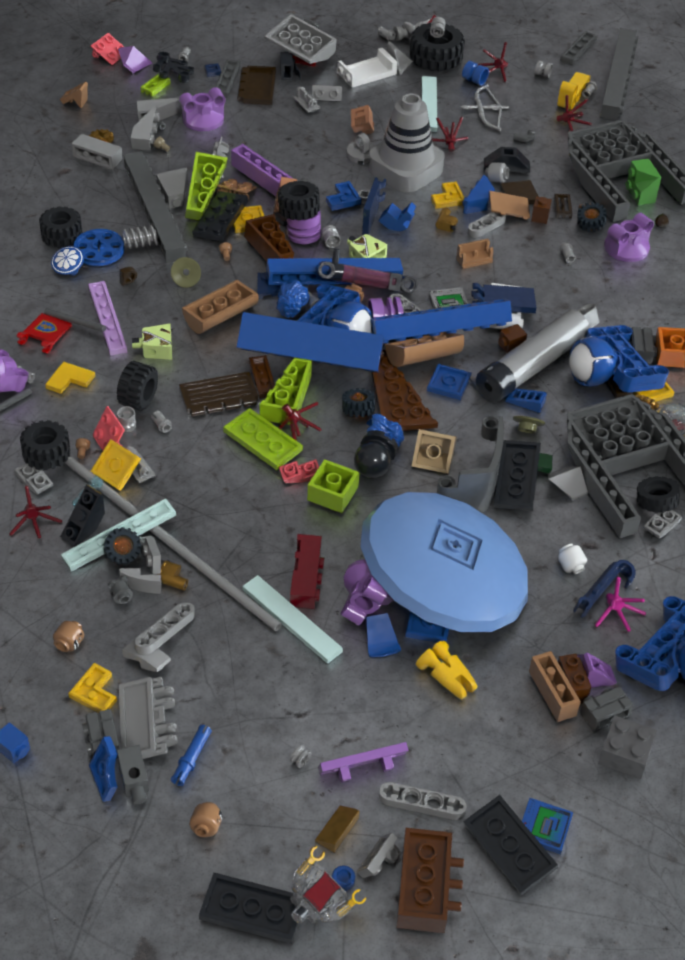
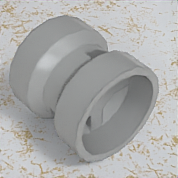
M442 17L432 19L430 34L435 38L444 35L446 22Z
M405 25L393 27L394 39L396 41L411 37Z
M538 60L534 74L544 75V77L549 78L553 64H546Z
M328 225L322 229L321 235L328 248H335L341 243V238L335 226Z
M124 406L117 410V419L125 429L124 432H131L136 428L135 410L129 406Z

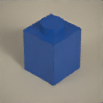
M9 722L0 730V753L12 763L24 758L30 750L28 737Z

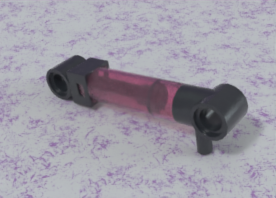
M334 249L332 262L321 261L316 266L317 275L324 279L394 291L401 290L406 293L414 292L418 286L417 280L412 276L339 264L340 249ZM324 265L329 267V272L326 275L322 273ZM409 279L411 285L406 289L404 282Z

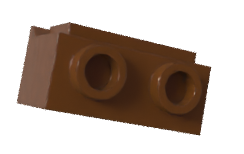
M576 653L559 656L558 664L581 701L580 704H582L584 699L590 694L591 684L581 659L577 657Z

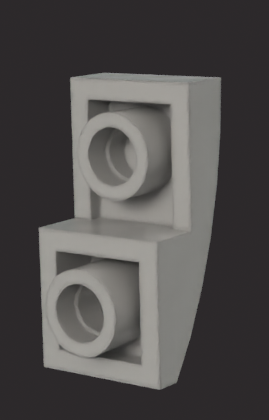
M26 463L15 469V475L36 495L53 486L52 481L43 470L39 471L35 467L31 468Z
M673 510L660 512L658 515L655 514L644 525V529L661 538L681 521L682 516Z
M120 568V578L123 576L128 578L127 584H129L130 589L162 594L161 575H141V568Z
M135 640L122 649L124 658L139 661L142 669L153 672L162 670L171 661L170 657L158 648L149 655L138 654L135 650Z

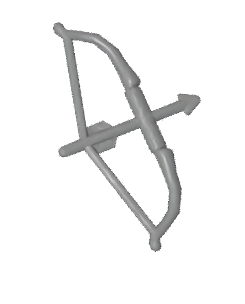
M485 84V86L477 88L474 93L476 105H463L461 108L466 110L477 109L478 116L483 124L501 132L502 130L499 127L502 109H509V106L500 105L489 90V85ZM486 89L496 104L482 105L478 93ZM483 109L499 110L497 126L486 121Z

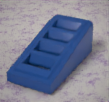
M516 388L508 395L506 402L540 413L546 402L547 393Z

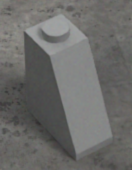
M182 168L156 174L157 184L160 185L161 194H164L165 203H168L169 209L184 206L188 186V169Z

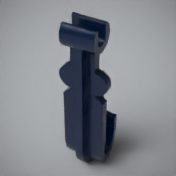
M619 560L610 564L588 592L579 598L573 608V612L580 608L583 610L580 617H585L592 605L619 573L626 576L627 581L624 587L627 589L634 581L636 570L632 563L627 560Z

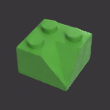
M649 159L631 161L630 168L628 169V179L625 183L626 189L638 205L655 203L661 181L660 174Z

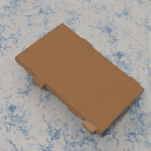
M489 191L491 212L521 217L525 220L530 218L528 198Z

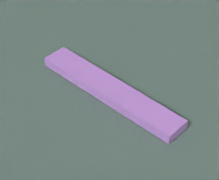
M105 281L89 283L88 288L99 323L106 326L103 335L110 356L127 353V346Z

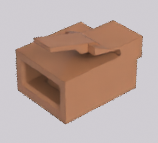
M369 105L351 109V127L355 133L361 131L366 135L374 133L373 116Z

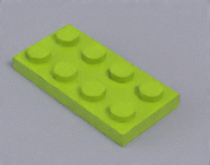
M251 408L223 427L224 433L275 470H278L280 466H283L303 451L302 444Z

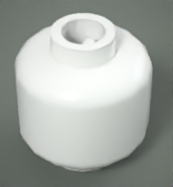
M571 543L559 550L557 559L566 573L573 572L578 574L585 569L584 565L587 563V557L580 546Z

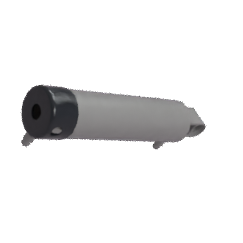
M588 304L577 311L569 310L559 318L556 317L549 325L497 361L477 373V376H471L470 381L476 383L479 392L488 401H501L521 384L572 349L575 342L586 338L588 329L593 328L600 322L596 305Z

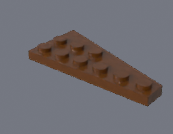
M382 350L379 372H372L379 413L389 421L398 422L402 427V431L438 428L437 420L433 419L429 409L424 407L422 399L410 382L405 380L402 371H399L397 367L391 364L386 350Z

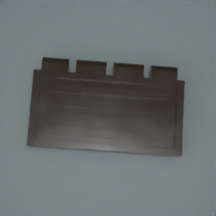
M249 65L242 67L237 100L243 102V104L272 105L276 67Z
M250 372L179 384L186 412L191 414L192 417L205 415V411L208 414L223 412L224 407L226 411L239 409L241 404L244 407L257 405L256 401H258V393Z

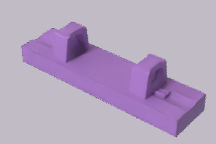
M404 742L322 762L319 764L318 770L320 776L338 772L342 783L351 779L350 768L380 761L383 772L390 771L394 768L392 758L403 756L409 750L407 743Z

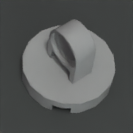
M361 133L355 137V142L347 146V158L354 163L364 161L363 164L369 163L370 150L375 145L370 143L369 137L365 133Z

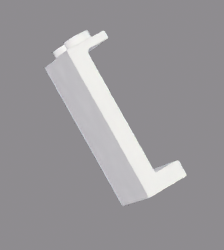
M379 48L377 57L347 66L341 60L338 61L337 73L353 88L396 75L397 61L384 48Z

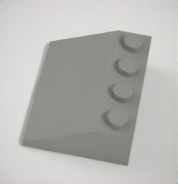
M292 14L264 36L268 41L310 64L327 60L336 52V38Z

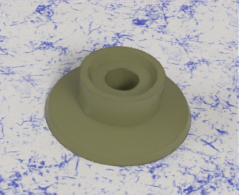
M182 257L173 263L171 277L180 287H192L198 283L201 277V269L194 259ZM184 269L189 270V275L184 274Z
M513 416V420L519 423L518 430L524 433L535 434L537 427L545 425L544 421L536 418Z

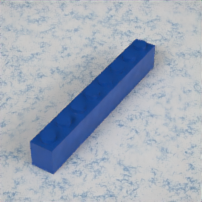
M332 258L267 259L266 267L268 285L290 284L294 280H298L302 285L384 284L367 280H355L352 282L354 268L363 271V273L387 277V272L403 274L400 258H339V264H344V273L341 281L324 279L316 273V266L319 262H332ZM324 265L322 273L326 275L329 272V267Z
M498 299L371 318L372 333L384 335V344L389 343V340L392 339L404 341L406 337L422 338L425 334L437 336L440 335V332L450 334L456 333L459 329L471 331L473 327L483 329L489 328L492 324H496V326L507 325L506 322H512L510 300Z

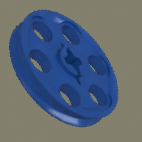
M108 229L86 231L79 235L74 242V247H86L80 250L84 255L83 263L90 266L112 264L118 261L124 254V241L122 237Z

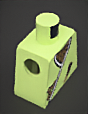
M368 234L358 239L350 236L347 240L350 258L387 257V244Z
M171 324L143 328L142 338H132V348H143L145 358L172 360Z

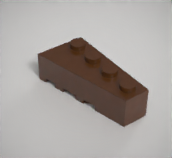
M275 214L246 220L244 237L266 261L267 259L294 258V252L288 240L285 239L284 232H281L280 224L276 222Z

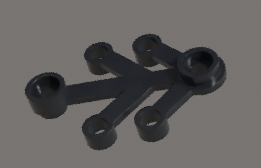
M164 51L158 53L156 57L157 62L153 64V71L160 72L159 77L163 79L168 78L170 70L178 75L179 82L187 83L190 80V75L194 74V67L187 66L188 62L186 60L171 58L170 54Z

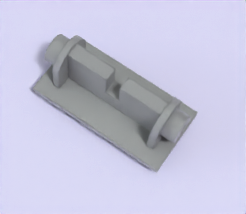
M312 85V97L316 100L341 101L342 86Z
M304 87L297 88V95L293 96V98L307 112H313L321 108L317 104L316 99L307 94Z
M222 136L219 141H215L211 155L227 157L229 145L222 141Z
M129 446L126 448L141 458L132 473L138 483L156 476L134 447Z

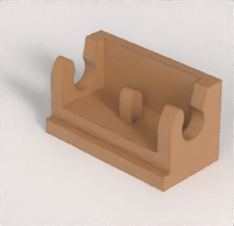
M488 238L459 244L456 259L462 269L493 263V247L489 248L490 241Z

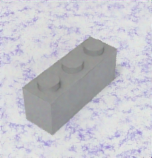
M81 134L71 143L74 157L112 170L122 161V148L120 146Z

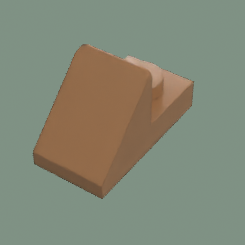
M85 81L66 91L60 98V101L63 104L75 101L82 108L88 98V83Z

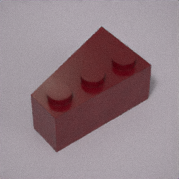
M297 534V552H295V566L290 592V603L294 607L315 609V601L320 600V589H317V586L322 585L323 573L319 572L320 569H324L325 557H321L322 536Z

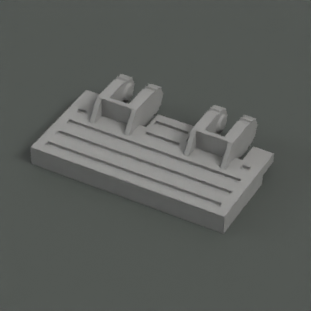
M147 677L119 684L121 749L140 745L143 759L166 754L167 747L176 745L178 741V736L172 735L177 732V724L165 723V710L175 706V699L171 697L174 695L175 690L171 686L163 687L162 677L154 679Z

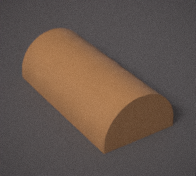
M235 280L182 307V312L188 326L195 333L201 334L255 306L258 303L259 297L258 293L239 280Z
M440 332V335L437 336L425 335L422 338H411L385 344V348L391 364L395 367H401L459 354L464 347V335Z

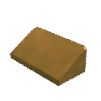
M340 805L316 837L315 842L335 853L359 819L360 811Z

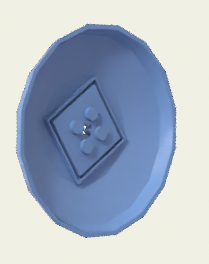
M406 492L377 504L363 521L360 547L371 575L394 601L423 620L458 632H493L516 621L528 601L527 567L516 544L494 520L467 503L438 493Z

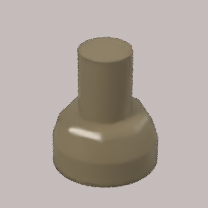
M161 136L155 140L153 146L156 149L162 148L166 152L170 150V146L165 143Z

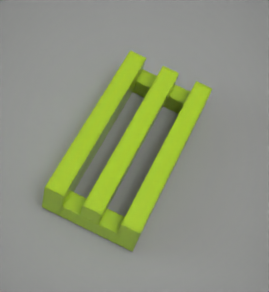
M157 74L140 87L141 92H145L147 95L150 94L153 97L171 84L170 78L163 79Z

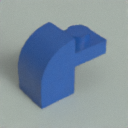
M411 202L406 208L400 210L391 203L382 212L378 221L390 230L404 231L408 228L415 215L416 205Z

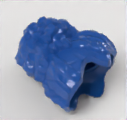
M294 280L290 284L283 283L278 293L279 299L276 307L281 316L294 318L300 313L301 307L309 302L310 295L308 289L302 286L298 280Z
M374 414L372 419L367 421V425L370 426L366 431L367 433L372 430L385 432L384 435L391 440L394 438L398 447H400V443L404 440L402 427L398 422L389 421L382 414Z

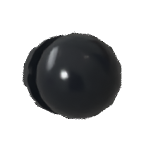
M368 431L363 437L360 447L355 452V468L364 477L370 479L382 477L389 470L391 461L394 460L398 452V444L395 439L392 438L391 440L384 435L385 432Z

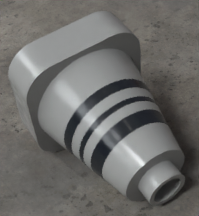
M408 93L395 103L383 141L370 150L369 172L382 181L386 179V184L398 191L414 192L442 175L444 152L433 145L426 103L421 100L419 95Z

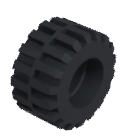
M293 181L284 184L278 191L279 212L282 216L291 220H306L314 217L320 211L319 188L308 181Z
M65 206L53 207L42 213L39 218L41 238L45 244L51 245V247L73 246L76 238L83 233L81 216L73 208Z
M134 360L129 362L122 371L118 381V403L139 411L146 409L153 400L158 385V371L156 368Z
M51 420L31 423V426L25 427V430L21 432L22 457L24 462L31 468L35 467L37 470L55 469L56 466H62L63 462H67L68 457H70L71 450L68 431L65 429V426L59 425L58 422H52Z

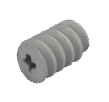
M149 225L148 230L145 226L142 227V231H140L139 227H136L135 232L132 228H129L128 233L126 229L122 230L124 249L126 245L131 249L132 244L138 248L139 243H141L142 247H145V242L150 247L152 241L158 246L156 230L152 225Z

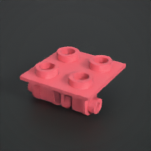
M107 33L90 47L93 48L92 56L94 58L102 56L108 63L114 65L121 59L118 49L124 46Z
M106 406L92 435L102 451L110 439L118 443L125 431L109 406Z

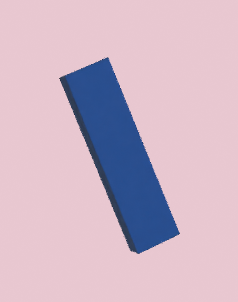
M243 312L237 348L378 373L385 337L379 334Z

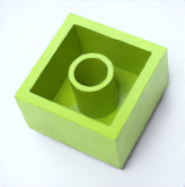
M324 459L308 483L307 500L343 513L358 489L359 472Z

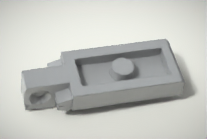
M151 535L139 536L143 557H146L147 567L151 568L152 574H160L161 554L154 537Z

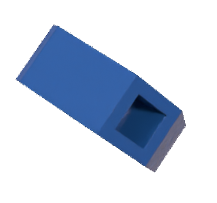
M483 175L480 180H477L474 189L470 190L469 196L464 198L462 204L464 206V214L486 211L490 207L489 191L495 192V188L487 176Z

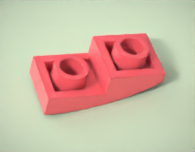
M317 459L301 465H298V462L295 461L280 466L279 469L284 483H301L310 481L318 470L319 465Z

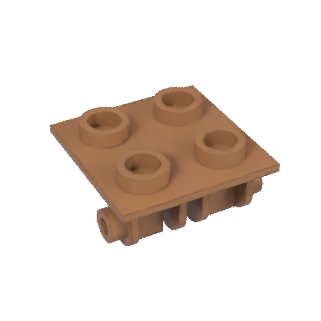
M228 179L217 185V187H221L218 191L247 195L248 192L257 188L249 182L238 183L236 179Z

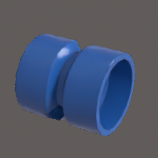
M468 61L462 71L463 79L472 81L479 86L486 82L489 75L487 67L477 66V63L473 61Z

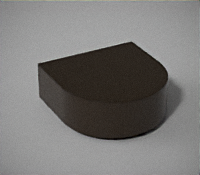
M133 267L120 269V284L122 286L136 280L137 272Z

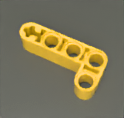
M576 72L569 82L563 81L559 90L557 106L565 108V96L568 95V109L572 110L582 96V91L586 88V84L590 82L591 76Z

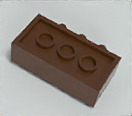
M405 828L396 928L445 933L448 911L461 912V902L448 901L449 888L459 890L463 888V880L450 879V867H464L463 858L451 857L452 832Z

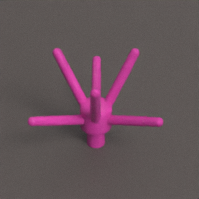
M617 577L614 594L608 593L606 595L609 606L595 626L598 627L611 610H616L626 630L630 632L631 629L621 609L624 607L641 615H646V612L624 602L638 603L645 600L643 598H621L618 595L620 577Z

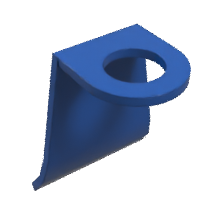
M388 613L365 617L369 657H384L401 651Z

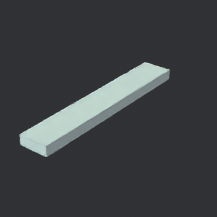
M422 76V101L427 105L431 132H437V77Z
M164 499L62 553V559L72 572L105 554L103 550L105 539L114 529H120L121 527H125V529L130 528L132 532L135 531L136 535L139 536L176 516V511L167 499ZM125 539L117 540L115 542V548L119 547L120 545L128 541Z
M257 575L243 585V591L281 622L285 628L327 664L343 652V648L261 577Z

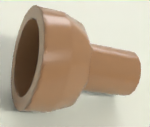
M227 242L219 245V251L223 254L225 261L230 260V253L232 252V245Z
M79 438L76 440L75 446L78 450L77 457L79 459H84L86 451L90 448L91 442L88 439Z

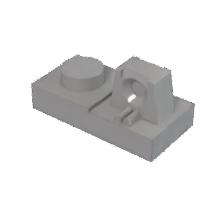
M390 833L379 839L357 870V873L362 878L377 875L383 867L381 863L384 860L389 864L396 862L402 853L394 844L397 837Z

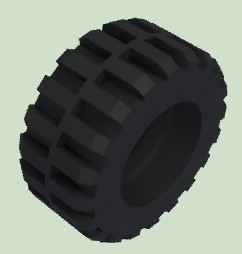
M431 23L422 24L412 32L409 55L417 66L426 70L430 69V71H447L450 68H455L462 61L465 38L458 28L445 24L444 35L439 38H435L430 34Z

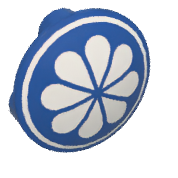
M67 246L59 249L53 255L51 266L58 274L74 276L78 273V269L84 262V255L79 248Z

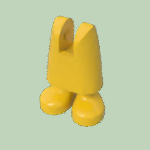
M440 641L433 646L432 650L430 648L427 649L419 657L416 666L420 670L431 667L433 669L431 676L453 695L462 700L467 696L466 690L472 693L478 686L458 656H451L448 652L449 644L446 641Z

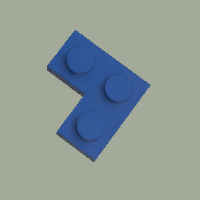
M350 181L335 184V190L338 194L326 196V203L331 211L361 205L362 201Z

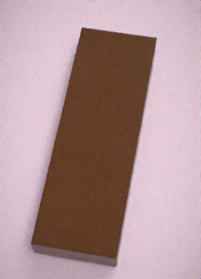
M267 356L249 357V364L259 399L266 398L267 393L275 387Z

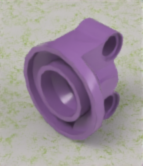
M214 87L208 93H198L194 96L190 93H183L180 96L182 120L187 128L203 132L217 129L223 124L226 99L219 88Z
M640 212L634 216L633 220L623 221L620 225L617 223L613 224L609 228L604 242L605 251L611 257L623 262L643 260L647 257L650 250L649 237L654 222Z
M0 349V392L23 391L29 373L22 368H18L16 362L9 357V353Z
M365 559L355 561L348 566L344 574V585L349 595L341 615L359 626L367 614L374 613L380 606L388 605L394 600L371 575Z

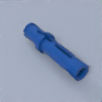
M199 725L184 756L178 760V767L171 777L173 784H176L179 778L177 786H183L190 771L194 770L196 766L195 761L209 735L212 733L208 726L203 733L205 725Z

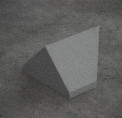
M388 42L387 52L397 61V73L401 75L412 63V60L393 43Z
M581 466L562 468L552 472L548 478L562 489L571 501L588 495Z

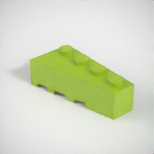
M196 152L185 218L201 219L226 168L227 157Z
M294 357L285 369L284 375L276 381L275 387L267 393L266 399L262 400L259 404V412L263 418L269 422L282 423L286 419V413L282 410L285 404H288L291 409H301L312 377V360Z

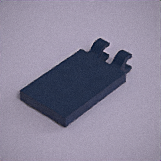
M378 177L374 179L363 209L362 235H369L379 208V202L385 200L386 193L383 192L380 195V189L386 187V179L383 182L378 181Z
M472 283V289H477V291H471V296L473 299H478V301H472V303L507 299L511 301V312L536 314L537 307L534 288L484 284L482 287L478 283Z

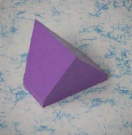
M134 46L118 49L123 65L133 74L152 64Z
M587 652L585 654H577V657L581 659L591 688L610 686L617 683L609 664Z

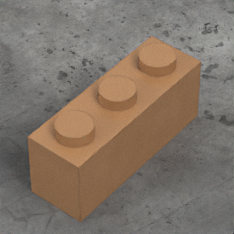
M552 651L533 656L529 673L556 721L560 722L577 716L581 701Z

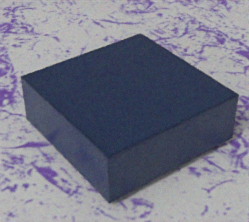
M219 63L204 65L207 77L220 76L221 69Z

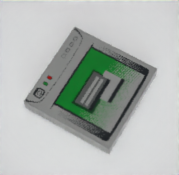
M462 287L429 291V297L434 309L468 304Z

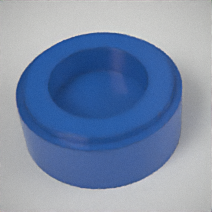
M338 866L332 873V879L341 888V891H347L355 884V872L349 866Z

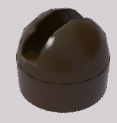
M663 213L655 218V225L662 228L669 224L667 216Z

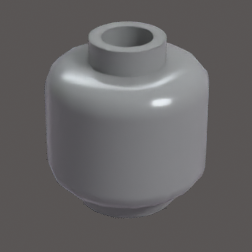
M492 162L486 168L485 176L488 177L491 183H504L509 178V167L505 163Z

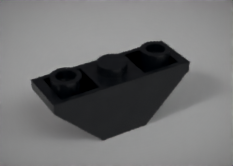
M500 147L484 158V170L493 162L505 163L509 167V172L530 173V161L516 147Z
M89 485L85 486L60 535L61 538L71 545L77 546L97 530L105 514L103 494Z

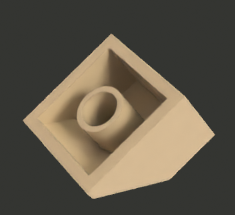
M419 429L412 467L449 474L457 436Z

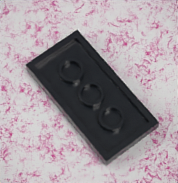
M218 191L192 231L193 237L224 241L247 204L248 196Z
M503 441L494 508L533 511L541 450L540 442Z
M498 795L463 821L465 827L521 896L558 869V864L501 795Z
M213 872L199 913V920L292 944L300 919V915L296 913L299 909L297 905L303 907L305 898H296L304 897L300 894Z

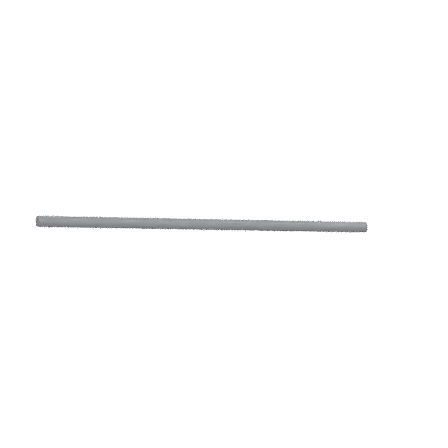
M72 456L68 457L67 462H64L131 517L141 512ZM156 526L149 530L274 631L280 629L281 622L164 529Z

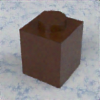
M536 196L532 222L547 224L552 199Z
M518 324L500 330L498 343L508 353L527 340V333Z

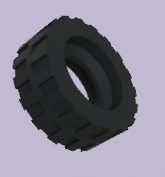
M663 476L648 477L638 483L637 503L642 509L649 512L663 513L671 511L680 503V486L671 478ZM653 493H663V494H666V495L656 496V495H651V494H653Z

